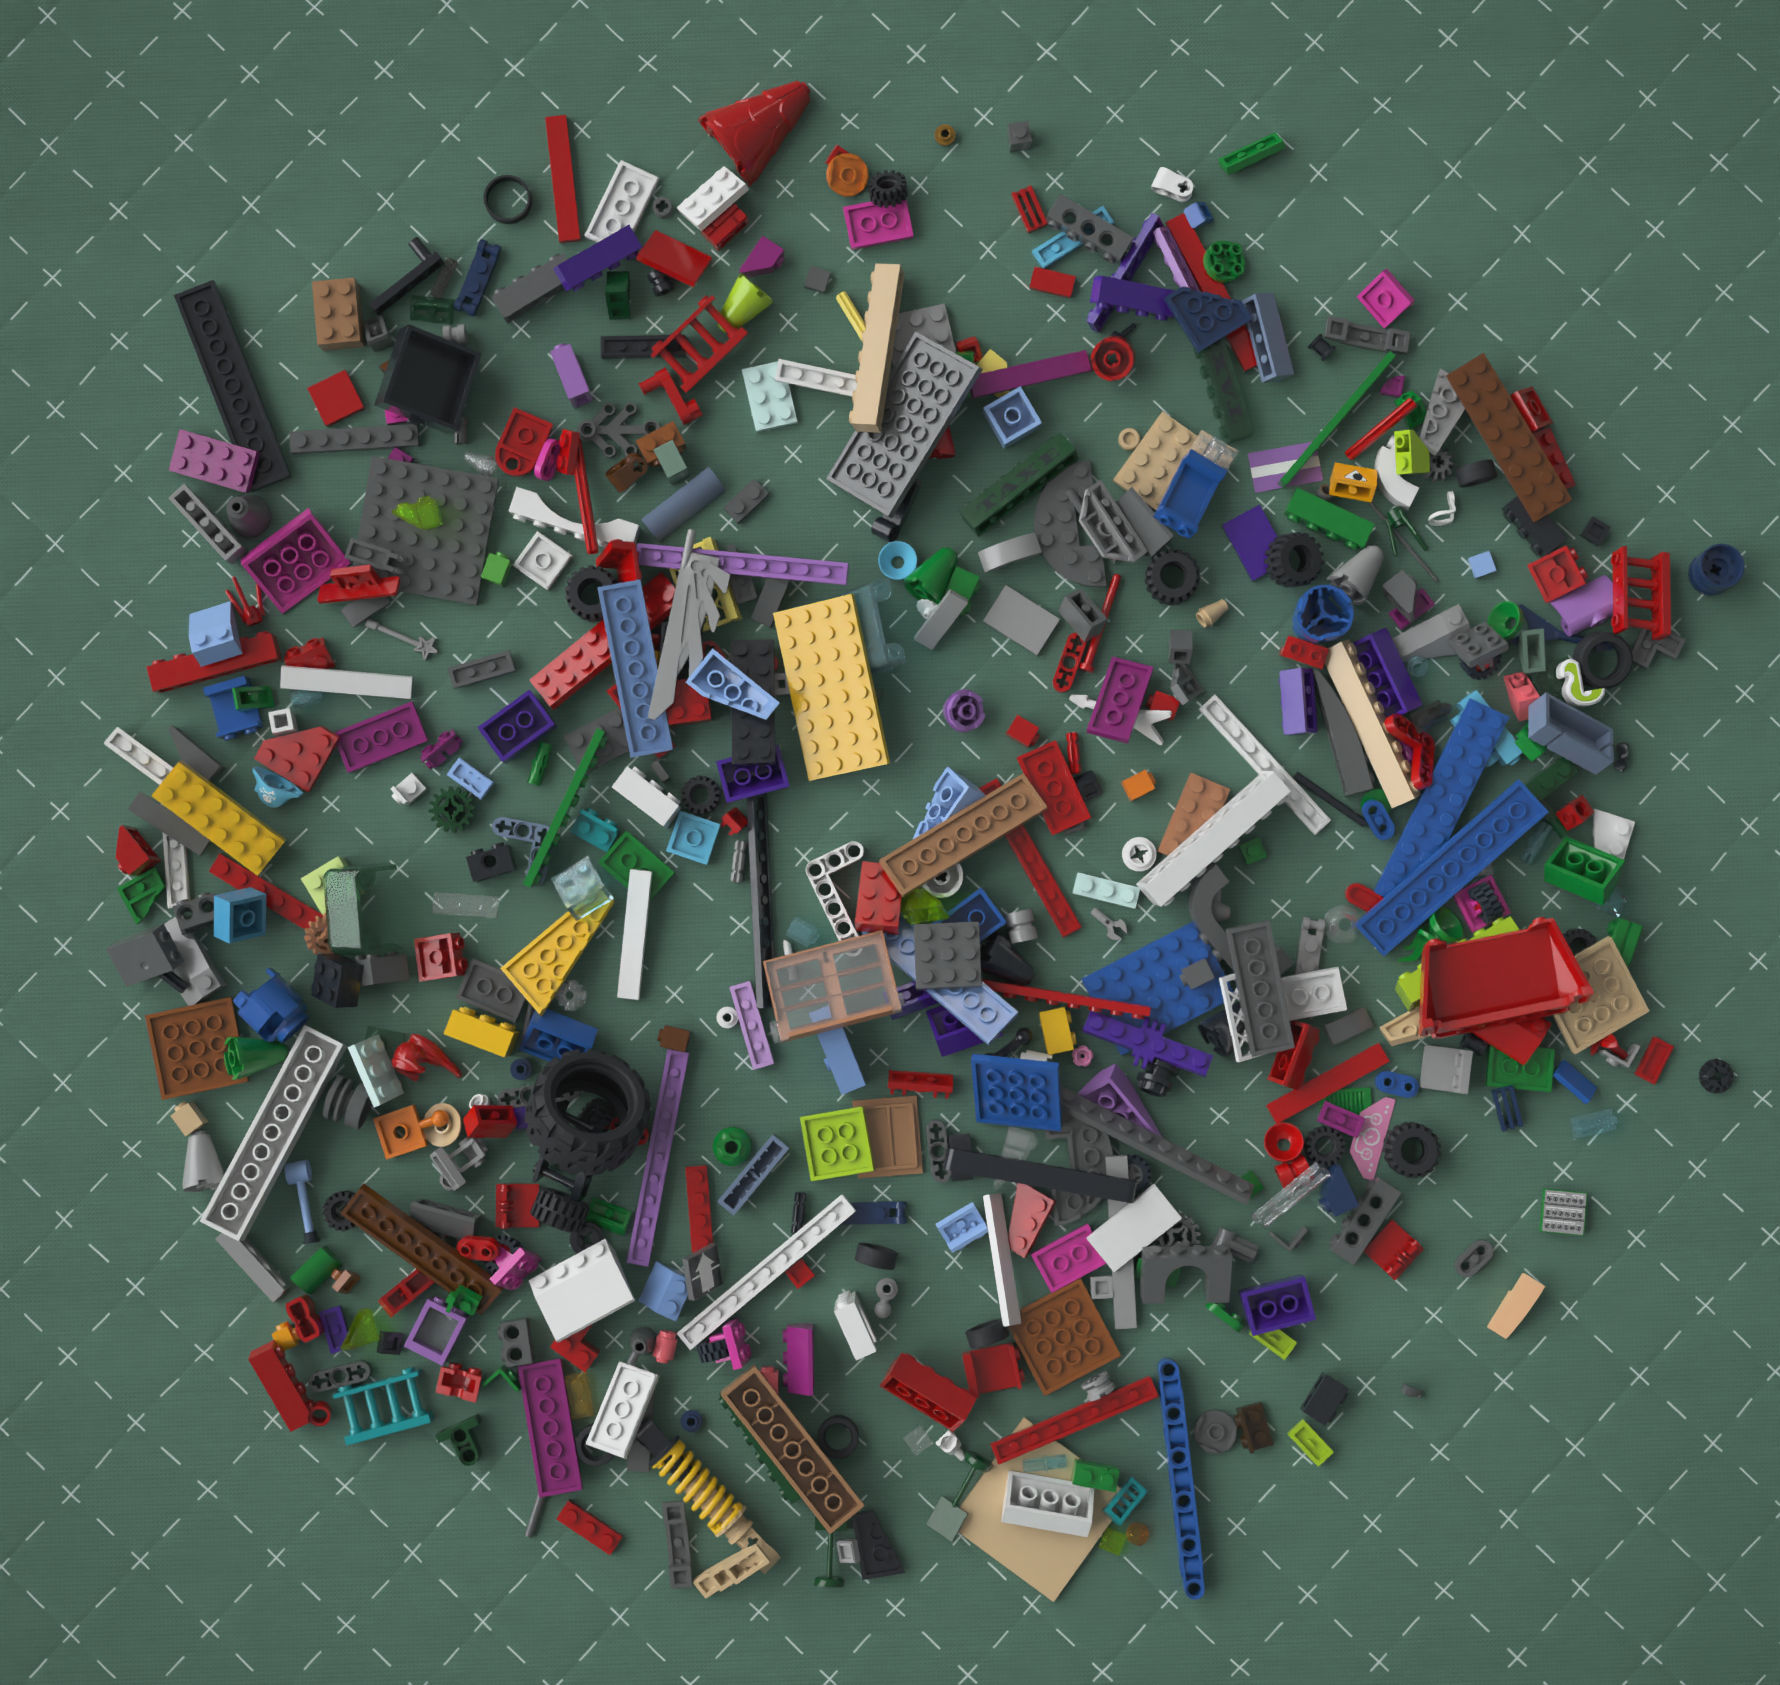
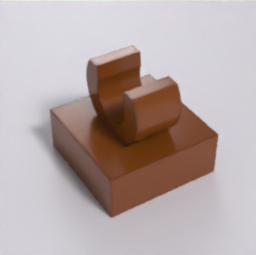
M335 1269L331 1274V1277L336 1280L332 1288L338 1293L348 1294L361 1277L353 1271H339Z

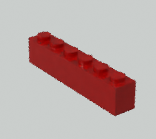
M268 631L259 632L256 634V637L250 639L248 637H241L239 639L243 654L202 667L193 654L187 656L186 654H178L173 656V660L165 661V659L153 661V665L146 667L152 691L160 694L282 661L277 637Z

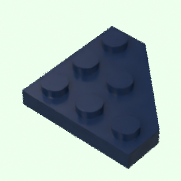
M1184 286L1164 298L1165 303L1197 353L1210 347L1253 319L1241 300H1231L1208 292L1202 293Z

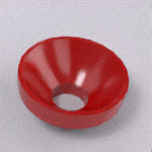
M1290 1123L1275 1124L1265 1134V1150L1276 1161H1293L1303 1150L1304 1139L1302 1133L1296 1126ZM1285 1139L1290 1142L1291 1146L1289 1150L1281 1151L1277 1146L1278 1142Z

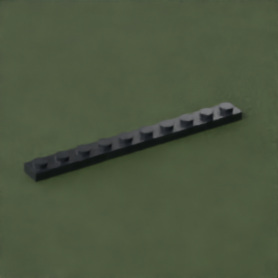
M767 793L747 798L746 806L757 1008H773L763 961L775 958Z

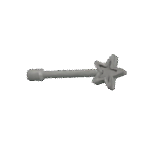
M368 619L365 624L368 628L382 631L417 646L414 648V651L422 652L424 660H427L429 653L438 654V651L433 648L435 638L425 641L422 637H419V641H416L381 626L374 620Z

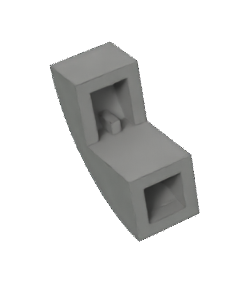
M1035 533L1019 536L978 552L984 572L995 571L1010 563L1028 560L1042 553Z

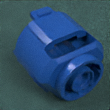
M1318 585L1309 589L1297 602L1292 618L1294 633L1299 639L1313 644H1322L1339 639L1348 631L1352 624L1354 616L1352 600L1341 588L1338 589L1335 586ZM1329 596H1331L1332 599L1341 607L1342 611H1340L1333 604V602L1328 598ZM1318 613L1317 618L1312 620L1313 614ZM1323 620V623L1321 625H1317L1318 621Z
M268 968L266 972L270 975L271 979L265 982L259 989H254L249 994L245 990L240 991L233 1002L240 1009L238 1015L266 1042H274L278 1039L281 1043H284L309 1019V1016L306 1014L307 1005L302 1001V996L280 973L276 972L273 968Z

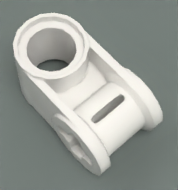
M1160 167L1151 189L1160 195L1170 197L1178 202H1187L1192 196L1193 183L1190 179L1176 174L1170 169ZM1183 187L1187 188L1184 193L1180 192Z

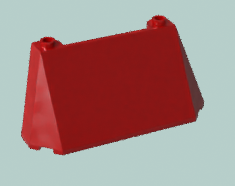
M1539 917L1534 919L1527 929L1449 945L1446 944V941H1440L1438 938L1431 939L1422 950L1419 1035L1425 1037L1431 1034L1432 1038L1440 1039L1562 1014L1569 1011L1570 1006L1576 1002L1584 1004L1590 1001L1594 991L1553 918Z

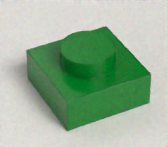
M1259 837L1238 846L1246 865L1267 857Z

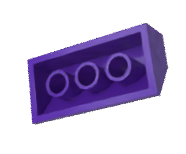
M1387 627L1353 642L1357 650V658L1366 669L1365 675L1375 688L1374 694L1377 701H1380L1383 705L1385 718L1395 713L1403 715L1423 705Z

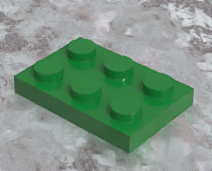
M627 830L598 862L627 889L630 869L653 871L650 901L675 874L672 869Z
M1488 1043L1485 1086L1504 1087L1512 1085L1514 1089L1552 1092L1555 1049L1537 1047L1526 1064L1522 1065Z

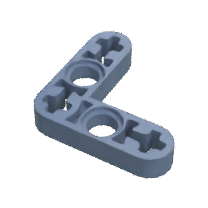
M499 817L493 822L492 829L496 835L532 842L527 868L528 873L535 859V853L540 848V846L536 847L537 842L542 844V837L539 836V833L544 832V829H547L548 832L549 826ZM505 821V825L513 827V822H515L514 835H510L511 830H503V833H500L497 825ZM521 825L529 827V834L526 837H521L518 834V828ZM549 864L544 867V870H541L540 873L543 874L539 885H534V887L542 886L545 883Z

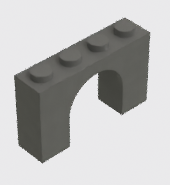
M1153 1245L1142 1247L1140 1279L1142 1303H1164L1166 1280L1175 1269L1182 1266H1195L1205 1272L1204 1293L1207 1303H1229L1233 1259L1229 1246L1194 1245L1193 1247H1181L1173 1245L1171 1247H1159Z

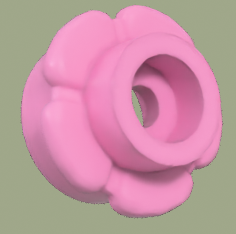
M1079 1046L1078 1049H1074L1072 1052L1073 1062L1077 1066L1083 1065L1086 1067L1091 1063V1059H1093V1052L1087 1046Z

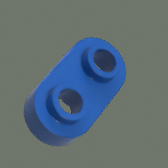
M1375 799L1366 801L1362 806V814L1372 833L1381 840L1391 838L1394 834L1395 826L1383 804ZM1374 806L1375 811L1369 813V809ZM1384 824L1385 829L1379 831L1380 825Z
M1381 1071L1375 1077V1086L1378 1090L1385 1093L1410 1098L1415 1096L1419 1089L1417 1080L1411 1076ZM1385 1078L1390 1079V1084L1388 1086L1384 1085ZM1406 1083L1411 1084V1089L1409 1091L1405 1090Z

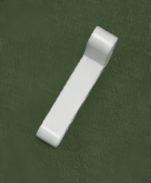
M855 841L849 842L812 860L806 866V874L839 941L858 937V934L829 875L859 861L863 857V846ZM851 846H858L860 848L859 856H849L848 849ZM832 855H838L841 858L839 866L832 867L829 864V858ZM817 864L821 866L822 872L819 876H812L809 870L812 865ZM822 884L830 885V894L826 896L821 895L819 887ZM837 903L840 905L841 910L837 915L829 913L828 907L830 904ZM846 922L850 925V931L847 934H840L838 932V925L840 923ZM859 949L855 954L847 952L846 955L857 957L862 953L863 949Z

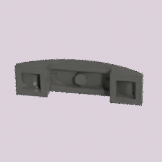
M1328 316L1324 338L1361 349L1407 354L1411 332L1393 328L1385 330L1350 323L1348 319Z
M683 1500L662 1502L671 1589L693 1587L685 1503Z

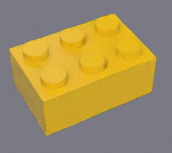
M468 1007L453 1009L444 1031L445 1035L502 1057L511 1056L520 1034L519 1031L515 1030L516 1026L506 1022L498 1024L495 1022L496 1018L489 1015H475L476 1011Z

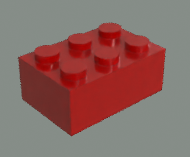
M862 861L855 917L856 931L877 932L882 930L884 934L899 935L903 897L880 863Z

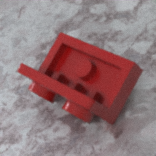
M324 637L310 639L306 645L299 648L298 646L292 647L284 654L286 666L330 669L335 666V662L326 647Z

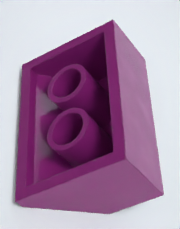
M814 1323L787 1324V1329H783V1343H787V1351H783V1365H787V1373L783 1374L784 1387L788 1386V1393L813 1396L815 1389Z

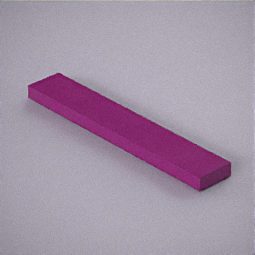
M1086 350L981 373L971 388L970 393L972 399L1013 390L1018 387L1022 388L1091 371V366Z

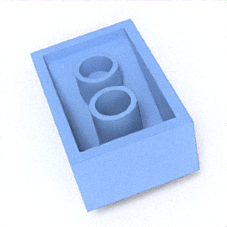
M231 601L190 614L189 640L191 650L201 667L243 654Z

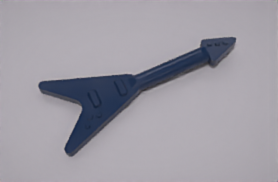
M1518 605L1522 609L1523 617L1529 625L1528 630L1544 629V641L1559 639L1578 644L1584 638L1575 634L1569 637L1524 605ZM1520 635L1511 639L1509 644H1517ZM1601 642L1593 648L1594 651L1612 650L1614 647L1607 642Z

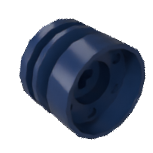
M1722 543L1712 545L1695 557L1689 565V581L1693 588L1703 595H1719L1739 582L1744 574V560L1739 551L1731 545Z

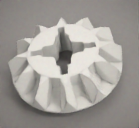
M1143 837L1130 839L1122 850L1123 862L1129 869L1137 872L1149 869L1156 860V849L1153 843ZM1134 846H1136V848H1138L1139 851H1148L1144 855H1142L1143 863L1141 862V860H1139V858L1131 859V857L1136 853Z

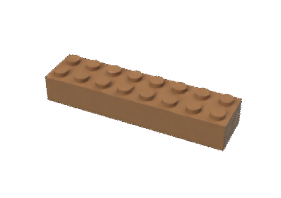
M755 1364L720 1391L723 1399L829 1534L864 1507L859 1496Z

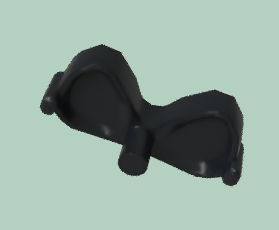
M1627 742L1616 745L1621 758L1616 760L1613 766L1621 772H1624L1627 768V763L1630 759L1628 756L1630 747Z

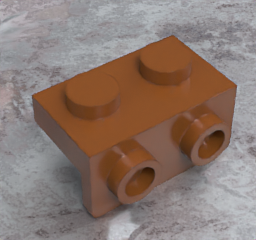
M674 421L636 440L649 467L661 465L654 452L655 448L673 440L680 455L687 448Z

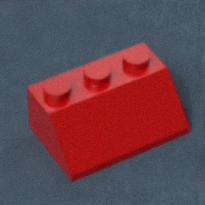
M1538 1018L1471 1033L1520 1064L1525 1065L1542 1042L1552 1023L1544 1018Z
M1291 1020L1290 1026L1295 1048L1277 1052L1267 1080L1298 1091L1299 1087L1304 1083L1306 1068L1312 1061L1311 1054L1313 1049L1319 1042L1320 1030L1306 1023Z

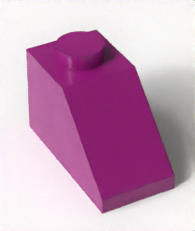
M762 235L739 269V274L742 273L747 277L773 273L785 261L784 249Z

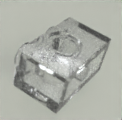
M1203 430L1200 431L1191 447L1192 450L1227 471L1239 452Z

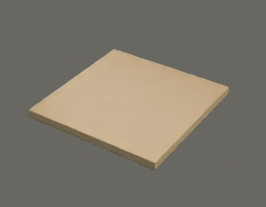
M1023 1417L1012 1434L1034 1424ZM1057 1440L998 1465L994 1457L991 1462L993 1464L991 1471L982 1474L959 1506L968 1513L959 1533L1053 1602L1112 1521L1102 1512V1509L1121 1488L1117 1485L1116 1492L1094 1489L1093 1516L1088 1537L1001 1522L1009 1470L1071 1481L1074 1459L1081 1458ZM1126 1493L1122 1495L1126 1499L1129 1497ZM1118 1500L1117 1503L1122 1507L1123 1503ZM1114 1507L1111 1509L1115 1514L1118 1513V1510Z

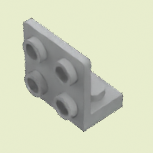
M1425 1045L1419 1086L1427 1089L1468 1094L1473 1051Z

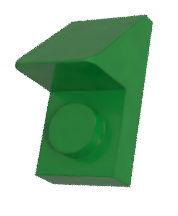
M271 686L232 688L236 710L241 713L252 709L274 707Z

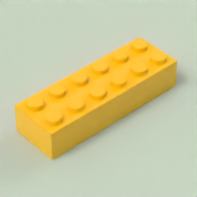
M182 760L175 765L151 795L257 876L287 840Z

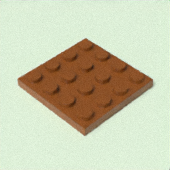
M232 997L145 1015L162 1100L249 1082V1076L233 1080L234 1076H229L225 1067L224 1052H228V1046H224L225 1041L228 1037H240Z
M1081 1278L1019 1309L1021 1324L1008 1326L1044 1396L1121 1356Z

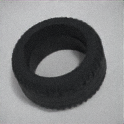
M1594 632L1585 636L1576 645L1572 657L1573 660L1579 662L1582 682L1588 686L1600 689H1608L1621 684L1628 677L1633 666V654L1629 644L1621 636L1609 632ZM1601 642H1608L1616 650L1617 665L1614 671L1607 677L1596 678L1588 668V655L1595 645Z

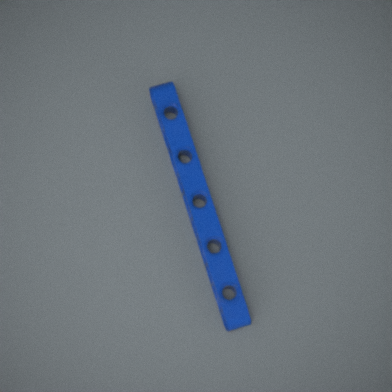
M1166 1357L1161 1359L1157 1366L1158 1387L1179 1568L1186 1595L1192 1600H1197L1205 1592L1204 1569L1183 1389L1178 1365L1173 1359ZM1166 1364L1174 1366L1170 1374L1163 1373V1367ZM1173 1407L1179 1409L1176 1417L1168 1416L1169 1409ZM1177 1451L1184 1453L1183 1458L1179 1461L1173 1460V1455ZM1180 1496H1189L1188 1502L1186 1504H1179L1178 1499ZM1187 1539L1194 1540V1544L1190 1548L1183 1547V1543ZM1192 1583L1199 1584L1198 1590L1194 1592L1189 1591L1188 1587Z

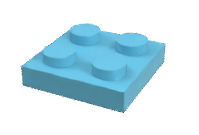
M680 811L666 852L708 865L721 824Z

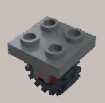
M1486 622L1448 639L1449 647L1459 656L1460 666L1474 680L1475 678L1481 680V677L1487 679L1488 674L1492 676V671L1498 670L1496 665H1501L1499 660L1502 659L1501 653L1509 650L1508 643Z

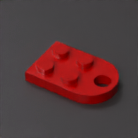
M514 407L495 450V459L500 469L513 477H522L531 473L554 425ZM512 459L517 460L518 467L515 470H509L507 468L508 461Z

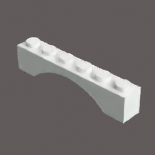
M516 487L509 508L513 519L520 522L530 520L534 522V526L543 529L549 526L554 528L556 533L566 535L568 532L574 534V538L585 541L583 524L574 523L558 516L543 503L537 493ZM621 519L595 525L598 546L605 548L611 540L615 539L635 542L636 545L641 528L638 524Z

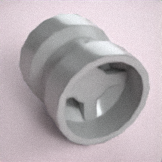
M458 324L457 327L453 328L450 325L443 326V338L462 346H467L468 337L465 324Z

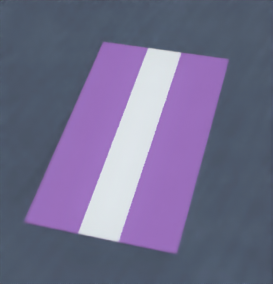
M1312 442L1248 453L1255 493L1282 488L1277 483ZM1317 450L1286 487L1323 481Z

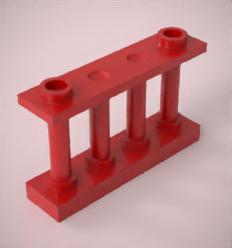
M714 295L703 297L698 302L700 307L664 342L659 340L651 348L654 351L651 354L653 358L660 354L682 378L683 384L680 387L686 393L749 334L743 327L740 329L734 328L712 304L716 299ZM705 309L728 333L727 336L730 339L725 344L719 343L696 319ZM689 325L713 348L714 354L709 359L703 358L681 334ZM674 339L696 361V366L699 369L694 374L688 373L666 349Z
M1622 546L1614 551L1611 557V564L1613 565V616L1611 619L1613 633L1619 634L1628 629V627L1649 629L1652 632V640L1660 641L1671 635L1670 553L1661 552L1651 558V560L1627 557V546ZM1627 565L1649 568L1651 570V580L1627 577ZM1628 586L1650 589L1652 601L1628 597ZM1628 606L1650 609L1652 611V621L1628 618Z

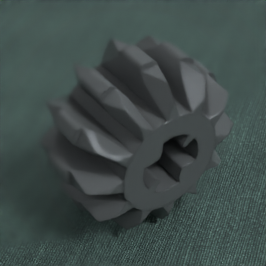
M1440 448L1436 456L1429 453L1430 472L1424 476L1425 479L1432 476V482H1436L1438 478L1444 481L1446 475L1450 476L1452 474L1451 468L1455 467V463L1450 462V460L1454 458V455L1447 456L1448 448L1443 452ZM1434 460H1437V464H1440L1438 468L1433 463Z

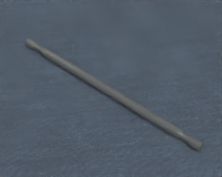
M1370 502L1369 506L1375 510L1376 514L1384 522L1386 520L1385 516L1375 507L1373 502ZM1392 526L1394 535L1424 570L1431 575L1432 579L1437 581L1438 578Z

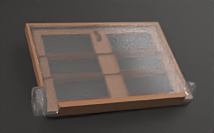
M882 930L763 961L776 1021L770 1022L771 1034L775 1044L903 1012L901 1006L905 1005L902 992L898 993Z

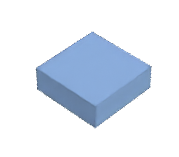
M1489 551L1468 558L1475 579L1497 571Z

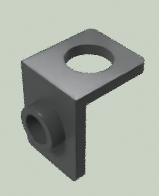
M1302 1226L1287 1244L1269 1231L1268 1234L1290 1252L1294 1246L1297 1248L1304 1241L1303 1235L1308 1229Z

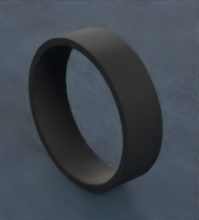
M498 176L489 182L484 191L485 207L490 216L499 223H518L528 215L531 209V193L524 181L516 176ZM504 181H514L521 184L528 194L525 209L513 218L498 217L488 207V197L491 190L497 184Z

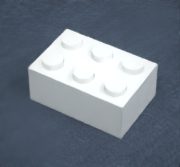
M627 766L612 788L663 827L668 828L682 810L679 806L681 801L670 793L664 795L662 793L664 788L652 779L650 782H647L645 780L646 775L635 766L633 769Z

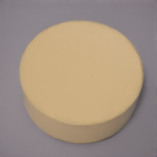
M1132 428L1124 429L1118 437L1120 447L1127 451L1134 450L1140 442L1139 433Z

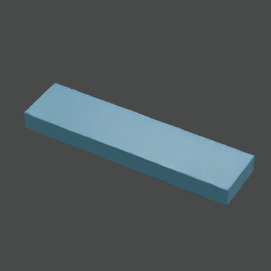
M1104 206L1092 212L1114 226L1115 223ZM1090 227L1083 229L1086 235L1094 233ZM1062 231L1032 250V254L1041 268L1046 269L1084 244L1079 241L1074 242L1070 240L1066 233Z

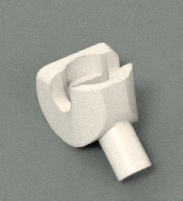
M948 1430L935 1443L945 1453L949 1455L954 1454L960 1461L965 1459V1453L960 1449L961 1442L951 1430Z

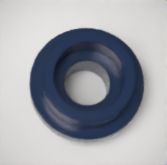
M517 1059L511 1064L510 1072L515 1079L525 1080L532 1073V1065L526 1059ZM519 1065L525 1068L522 1074L517 1071Z
M695 1410L686 1411L681 1417L682 1428L687 1432H695L700 1429L702 1425L701 1414ZM694 1418L695 1424L689 1425L687 1420Z

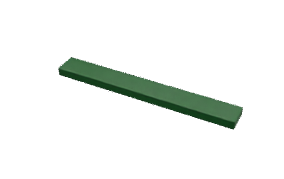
M1391 351L1388 352L1277 483L1279 486L1285 488L1395 359V354Z

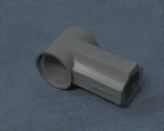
M1220 1227L1212 1246H1229L1232 1255L1251 1263L1256 1256L1258 1246Z

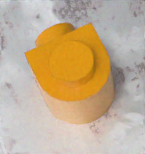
M286 1321L276 1326L277 1330L272 1333V1337L277 1345L283 1347L284 1351L299 1345L298 1340H300V1337L297 1334L296 1327L293 1328L292 1323L289 1324Z

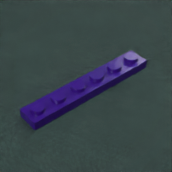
M1151 213L1150 217L1144 221L1141 232L1133 239L1130 250L1121 259L1120 266L1116 273L1112 274V278L1131 281L1155 241L1153 231L1164 226L1158 215ZM1096 304L1095 308L1088 314L1087 323L1090 328L1099 333L1114 307L1106 310L1097 308Z

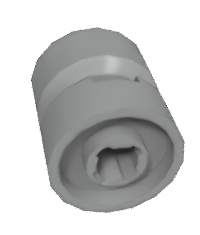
M1032 909L1005 914L1006 924L1008 927H1011V930L1008 932L1011 944L1038 938L1036 926L1031 924L1034 921Z

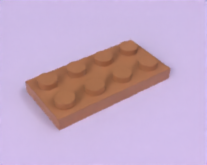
M1190 773L1157 852L1166 856L1172 853L1224 806L1230 789Z

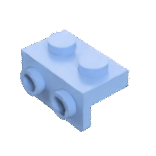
M973 1202L936 1223L938 1230L952 1253L963 1249L967 1244L983 1237L988 1232V1227Z

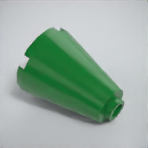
M949 547L940 548L904 579L903 583L906 582L904 585L905 589L918 601L928 599L938 605L944 596L957 565V553Z
M233 1036L228 1037L224 1046H228V1052H224L225 1067L228 1075L234 1076L233 1080L242 1079L285 1061V1057L288 1056L287 1046L278 1040L266 1042L264 1039Z

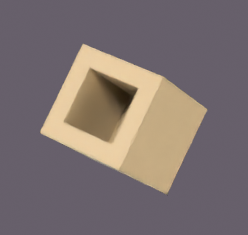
M184 1101L174 1108L176 1112L171 1115L185 1136L192 1135L193 1132L198 1131L208 1123V1120L194 1102L186 1103Z

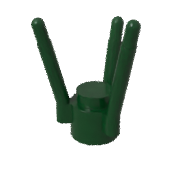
M1402 506L1395 507L1386 513L1388 519L1384 522L1388 528L1391 547L1395 557L1398 553L1392 526L1400 528L1406 525L1423 550L1426 551L1428 549L1415 527L1407 518Z

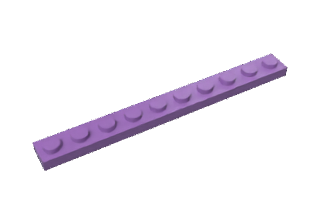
M637 543V551L639 552L638 565L680 569L684 547ZM694 548L692 550L693 553L719 558L718 568L732 575L847 585L849 563Z
M667 1050L627 1263L649 1266L688 1064V1052Z

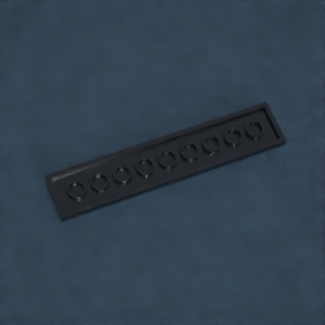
M211 280L175 294L174 297L231 443L260 452L250 491L255 492L292 477L216 282Z

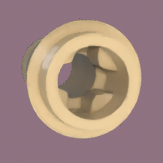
M1221 599L1199 608L1196 618L1203 627H1211L1229 609L1228 605Z

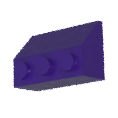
M776 745V765L733 766L732 757L716 761L727 803L790 787L779 745Z
M942 1005L926 1011L942 1057L984 1043L983 1040Z
M1302 1274L1238 1290L1252 1336L1316 1320L1307 1282Z

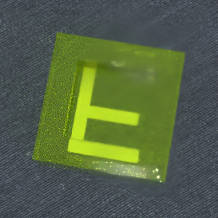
M1107 1527L1098 1547L1119 1556L1127 1534Z

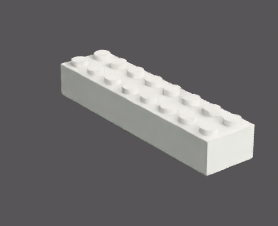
M1263 771L1136 885L1152 904L1160 907L1162 905H1169L1175 899L1174 895L1179 890L1183 892L1191 885L1189 881L1195 876L1198 878L1207 871V865L1221 859L1223 856L1222 852L1225 849L1233 848L1240 841L1238 838L1243 833H1250L1256 827L1254 824L1259 819L1264 820L1272 813L1271 809L1276 804L1279 806L1288 799L1287 794L1291 791L1275 772Z

